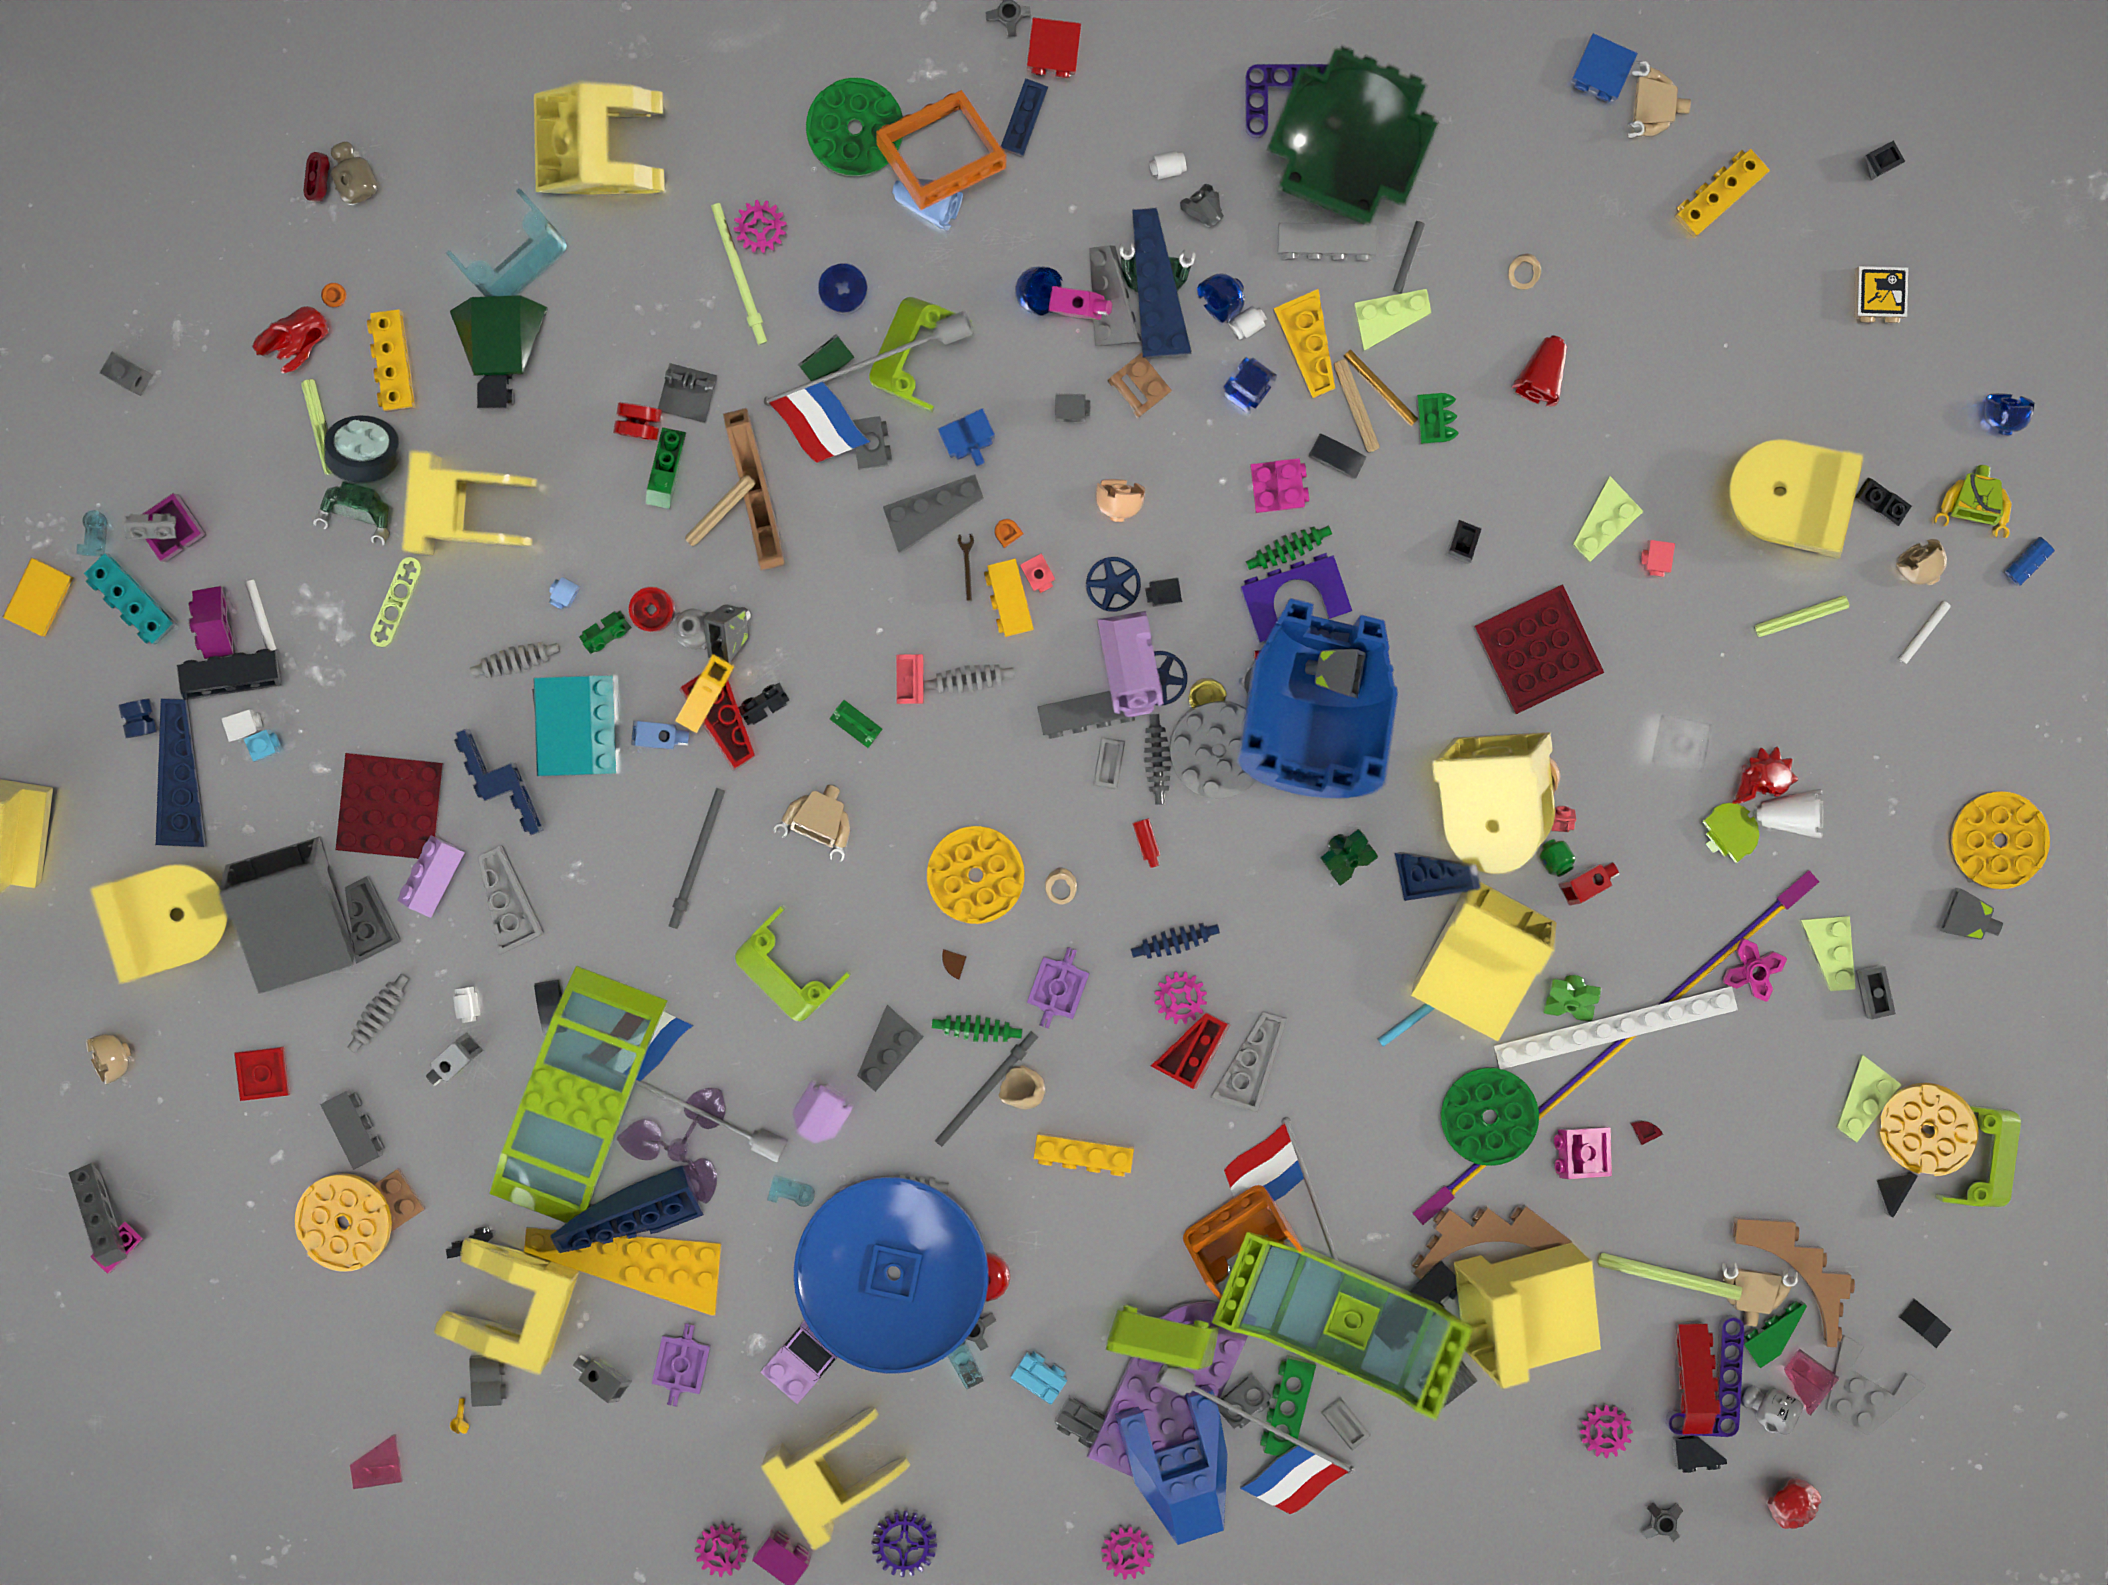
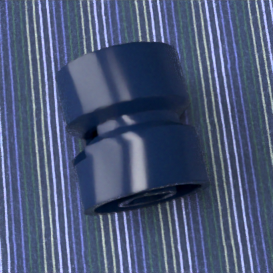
M150 698L118 705L120 716L126 721L123 724L125 739L157 732L155 720L150 717V714L153 712Z

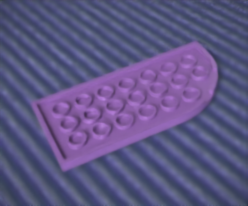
M1220 1302L1186 1303L1169 1310L1160 1319L1183 1324H1194V1320L1208 1322V1327L1216 1325L1212 1321ZM1245 1312L1242 1322L1253 1325L1256 1317ZM1219 1326L1212 1365L1201 1370L1181 1368L1194 1374L1196 1387L1208 1385L1213 1390L1215 1397L1220 1399L1248 1335L1232 1332ZM1131 1357L1104 1416V1422L1096 1440L1088 1451L1087 1457L1132 1477L1115 1413L1134 1407H1139L1144 1413L1154 1451L1197 1438L1186 1396H1181L1156 1382L1157 1375L1164 1363Z

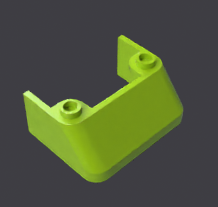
M915 297L903 299L878 355L913 342L921 325L928 329H934L937 327V321L956 313ZM911 348L874 362L869 379L875 388L933 413L935 409L933 405L912 397L915 389V380L912 375L902 371Z
M782 905L736 951L735 961L791 1019L803 1021L851 973L847 971L830 989L822 982L811 981L801 990L767 956L775 946V936L767 927L786 909Z
M1969 1105L1973 1112H1978L1977 1124L1979 1129L1985 1133L1993 1134L1987 1183H1973L1968 1189L1967 1197L1936 1194V1199L1947 1203L1978 1207H2003L2011 1200L2021 1119L2012 1110Z
M1123 1305L1122 1308L1117 1309L1105 1350L1195 1370H1201L1212 1365L1219 1326L1208 1327V1322L1194 1320V1324H1183L1142 1315V1313L1137 1312V1307Z

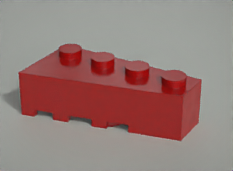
M701 674L680 687L679 690L686 701ZM727 679L702 725L734 771L754 758L755 754L734 699L729 680Z
M1678 1324L1676 1333L1678 1367H1682V1370L1679 1371V1388L1684 1389V1392L1681 1394V1414H1686L1682 1425V1435L1712 1434L1716 1414H1720V1401L1715 1400V1392H1718L1717 1377H1713L1712 1372L1716 1368L1715 1355H1711L1710 1347H1713V1333L1708 1332V1324Z

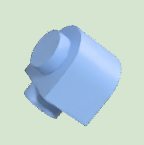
M564 577L560 580L555 579L549 590L552 593L549 603L561 610L563 606L570 608L580 586Z

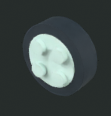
M357 415L341 419L334 423L326 432L324 439L325 463L334 475L349 482L370 483L381 480L391 474L398 464V435L390 424L376 417Z

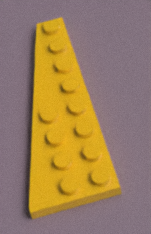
M526 1227L525 1253L709 1315L716 1314L721 1243L646 1236L627 1239V1236L613 1238L611 1243L593 1242L587 1248L559 1253L550 1237L558 1229Z

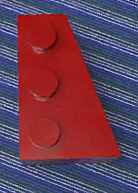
M1205 1013L1151 1067L1196 1090L1224 1039L1230 1024L1210 1013Z

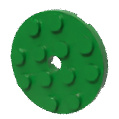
M865 78L841 79L826 87L813 100L806 119L807 139L814 155L828 169L845 176H866L881 170L889 164L877 146L876 132L885 125H891L901 120L903 117L902 111L896 99L882 85ZM857 120L862 124V130L859 133L852 134L848 130V125L851 121ZM903 137L892 142L897 151L900 149Z
M1482 1068L1465 1074L1449 1089L1442 1105L1441 1123L1447 1141L1460 1156L1475 1164L1495 1166L1513 1161L1528 1149L1538 1130L1539 1109L1533 1092L1518 1076L1498 1068ZM1493 1110L1496 1112L1497 1120L1495 1123L1487 1124L1483 1120L1485 1111Z

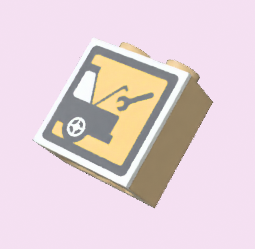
M1859 266L1855 269L1854 318H1861L1860 322L1866 323L1875 322V318H1885V323H1900V319L1907 317L1908 268Z

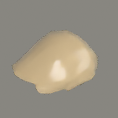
M1021 1065L1012 1067L1010 1072L1007 1073L998 1096L1002 1103L1027 1110L1037 1107L1042 1102L1046 1089L1043 1078L1036 1071Z

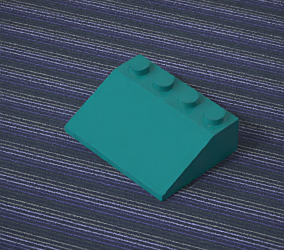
M613 675L533 678L537 776L615 774L616 748Z

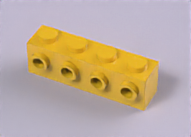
M1749 149L1746 153L1743 150L1737 153L1731 159L1734 164L1728 169L1723 166L1713 175L1716 180L1710 185L1705 182L1695 191L1698 195L1691 202L1687 198L1677 207L1679 213L1675 215L1676 219L1693 238L1700 234L1770 171L1752 149Z
M397 309L370 313L371 319L367 320V328L369 334H373L374 344H370L372 358H376L377 368H374L375 382L380 384L381 392L377 393L378 406L383 407L385 412L415 408L402 311Z
M1037 1132L1033 1159H1038V1164L1052 1166L1053 1162L1062 1163L1063 1168L1076 1169L1078 1165L1085 1166L1086 1171L1101 1173V1169L1111 1170V1175L1125 1176V1173H1131L1134 1147Z

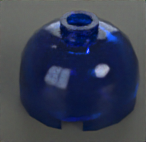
M1045 266L1030 267L1021 273L1015 285V296L1019 305L1025 311L1039 316L1053 313L1049 311L1052 287H1061L1062 276L1055 269Z
M1219 273L1206 278L1197 287L1199 298L1204 296L1208 303L1204 305L1205 309L1219 322L1223 323L1227 320V323H1229L1241 313L1245 304V294L1243 291L1244 286L1239 279Z
M1990 394L1986 397L1985 417L1993 428L1998 429L1999 434L2009 436L2013 432L2021 431L2029 425L2035 403L2020 396L2019 401L2012 398V394Z

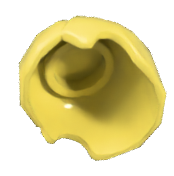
M1202 678L1192 685L1188 699L1191 707L1194 708L1198 705L1214 701H1225L1227 692L1223 685L1213 678Z

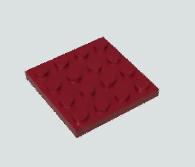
M1563 584L1474 626L1515 714L1605 673Z
M345 753L335 850L419 859L424 844L431 835L436 837L444 763Z

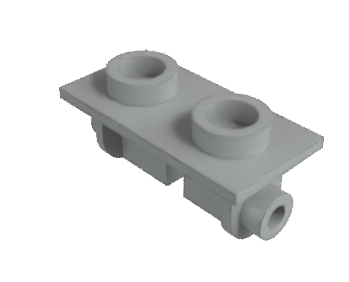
M130 514V516H125L124 528L126 539L176 538L175 516L170 514H153V521H148V514Z

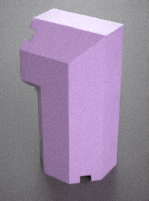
M1146 611L1097 619L1114 712L1120 714L1119 710H1122L1125 716L1128 717L1150 714L1154 711L1153 706L1158 703V706L1163 704Z
M812 1080L794 1108L793 1114L797 1133L816 1143L835 1137L854 1106L849 1104L846 1107L844 1094L829 1084L814 1087L816 1082Z

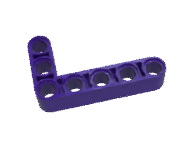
M1256 64L1249 67L1245 76V129L1250 137L1260 138L1267 131L1268 89H1292L1300 67L1306 68L1307 64ZM1309 64L1319 68V74L1322 75L1325 73L1326 68L1328 66V64ZM1277 71H1284L1288 76V80L1283 83L1277 82L1274 74ZM1251 72H1261L1263 80L1259 83L1253 82L1250 79ZM1258 95L1263 99L1264 103L1261 107H1254L1250 103V98ZM1253 120L1261 121L1263 123V130L1254 132L1250 128V123Z
M1726 1315L1719 1324L1717 1357L1718 1392H1716L1715 1400L1720 1401V1414H1716L1712 1434L1684 1435L1732 1437L1739 1430L1744 1324L1736 1316ZM1730 1321H1736L1738 1325L1737 1330L1733 1333H1727L1726 1325ZM1733 1345L1736 1347V1354L1728 1358L1725 1356V1349ZM1728 1370H1734L1735 1378L1730 1382L1724 1381V1373ZM1727 1394L1734 1396V1401L1730 1406L1722 1404V1399ZM1672 1410L1666 1416V1425L1673 1433L1682 1435V1426L1674 1428L1672 1421L1677 1416L1685 1419L1686 1414H1681V1410ZM1725 1419H1732L1733 1425L1729 1430L1721 1429V1423Z

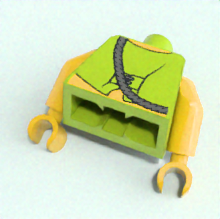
M1987 465L1976 466L1975 474L1967 473L1964 479L1957 480L1947 491L1941 505L1942 511L1934 516V522H1937L1939 516L1944 515L1946 521L1943 526H1947L1949 523L1948 513L1952 512L1951 516L1995 525L1992 529V534L1996 538L1998 537V530L2003 528V538H2007L2010 531L2006 527V523H2009L2012 503L2006 490L2002 488L2001 480L1990 477L1991 468Z

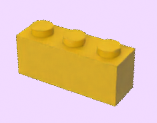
M1016 558L987 565L988 571H985L984 575L987 586L992 585L994 595H990L993 610H999L1000 618L996 619L999 634L1004 633L1005 637L1034 630Z

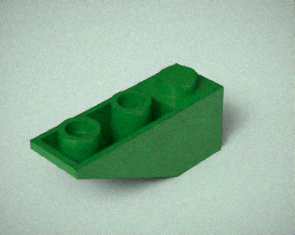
M662 427L647 485L646 504L670 509L686 432Z
M1794 1301L1784 1308L1786 1312L1780 1316L1775 1314L1764 1321L1765 1325L1758 1330L1753 1328L1744 1335V1347L1759 1368H1762L1782 1354L1807 1308L1804 1302L1798 1303Z

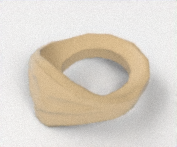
M1532 254L1519 255L1509 266L1510 282L1518 289H1529L1540 278L1541 266L1537 258ZM1522 262H1529L1533 265V278L1526 284L1517 282L1514 277L1516 267L1521 265Z
M1060 867L1051 872L1046 878L1045 891L1052 902L1062 905L1069 903L1075 897L1077 882L1069 870ZM1055 880H1066L1071 890L1068 897L1060 899L1053 895L1051 889Z

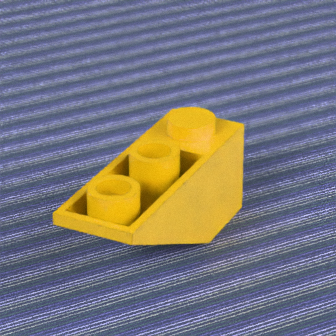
M712 655L675 721L697 733L734 666Z

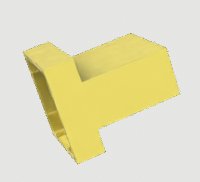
M0 779V893L10 885L36 888L42 882L53 792L52 787Z
M1480 882L1481 889L1460 894L1456 902V908L1414 980L1411 996L1499 1041L1536 974L1541 973L1554 950L1557 922Z
M1573 1243L1490 1264L1482 1255L1454 1262L1460 1319L1474 1328L1465 1352L1502 1389L1529 1382L1528 1369L1601 1349L1592 1261Z

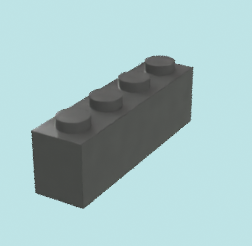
M1111 691L1037 707L1043 735L1048 734L1049 739L1064 736L1063 731L1070 729L1075 734L1087 731V726L1096 724L1098 729L1111 726V720L1120 719L1121 723L1135 720L1134 716H1125L1122 710H1119L1120 714L1114 712Z

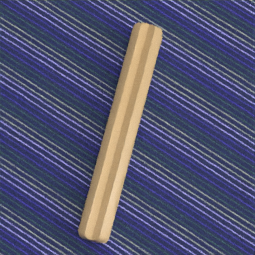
M1339 360L1334 363V367L1367 452L1378 450L1380 447L1347 360Z
M748 475L742 477L685 536L686 541L691 546L698 544L754 486L755 482Z

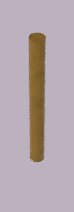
M1351 349L1344 355L1411 426L1418 420L1410 409Z

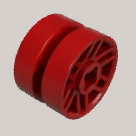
M618 402L616 415L626 418V420H616L613 433L657 441L659 428L650 425V423H660L662 410Z
M645 587L632 596L629 603V616L632 622L644 631H662L673 621L675 604L671 596L664 590L656 587ZM651 605H654L657 609L653 614H650L647 610Z

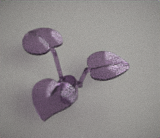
M701 1089L687 1099L686 1103L721 1120L724 1119L725 1103L720 1089ZM684 1107L685 1115L694 1121L683 1139H674L670 1145L660 1140L661 1130L658 1125L650 1120L636 1121L618 1135L617 1140L621 1147L627 1153L640 1160L657 1158L660 1153L659 1145H661L667 1151L671 1160L687 1162L689 1165H684V1168L692 1182L698 1200L705 1204L711 1200L717 1184L716 1169L705 1158H700L694 1163L691 1159L687 1158L686 1155L689 1150L687 1140L697 1123L705 1129H712L720 1124Z

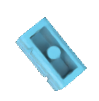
M1026 1351L1010 1375V1378L1051 1405L1067 1382V1378L1064 1376L1066 1372L1056 1365H1053L1051 1368L1045 1364V1358L1037 1352L1033 1351L1030 1354Z

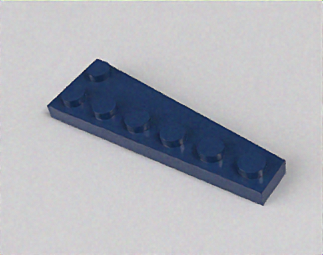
M161 698L155 845L205 847L187 700Z

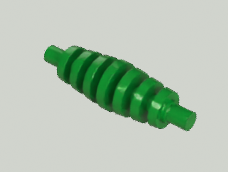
M1329 525L1321 529H1316L1313 526L1310 527V534H1307L1305 529L1300 530L1302 534L1300 538H1298L1296 532H1292L1293 541L1289 542L1287 535H1283L1281 537L1284 545L1280 546L1278 539L1273 541L1275 549L1271 550L1268 544L1264 546L1266 553L1262 554L1261 549L1257 550V555L1246 561L1248 569L1251 570L1258 566L1266 569L1268 568L1267 562L1271 561L1272 566H1277L1276 558H1280L1282 564L1287 563L1286 554H1289L1292 561L1296 560L1295 550H1298L1300 556H1303L1305 554L1304 546H1307L1309 551L1313 550L1312 543L1316 542L1317 546H1320L1322 544L1321 540L1332 535V531Z
M947 1015L944 1020H932V1028L945 1031L944 1035L949 1036L950 1031H954V1037L959 1038V1032H964V1040H968L969 1033H974L973 1042H978L979 1034H984L983 1042H988L989 1035H993V1042H998V1036L1003 1037V1042H1008L1010 1037L1022 1038V1029L1012 1028V1026H1009V1022H1005L1004 1027H1001L1000 1020L995 1019V1026L990 1025L989 1017H986L985 1025L980 1024V1015H976L975 1023H970L971 1015H966L965 1022H961V1015H956V1021H951V1015Z

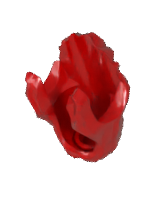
M301 307L289 316L271 323L266 330L255 338L252 348L256 351V355L262 356L268 355L277 349L280 351L276 356L279 360L283 358L288 359L295 355L294 359L281 368V372L284 374L292 372L309 358L313 345L328 333L326 319L313 307Z
M1791 1478L1782 1490L1778 1491L1776 1495L1769 1497L1767 1504L1772 1513V1518L1779 1526L1784 1529H1797L1815 1518L1822 1497L1819 1491L1811 1484L1799 1478Z

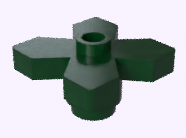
M1357 829L1349 836H1344L1343 834L1334 836L1329 841V851L1320 858L1328 870L1331 871L1330 874L1339 886L1352 878L1356 867L1368 866L1378 858L1375 850L1370 844H1367L1369 841L1360 829Z

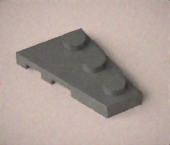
M366 876L346 886L345 893L357 964L401 941L369 877Z
M887 1005L857 1076L876 1092L924 1036Z

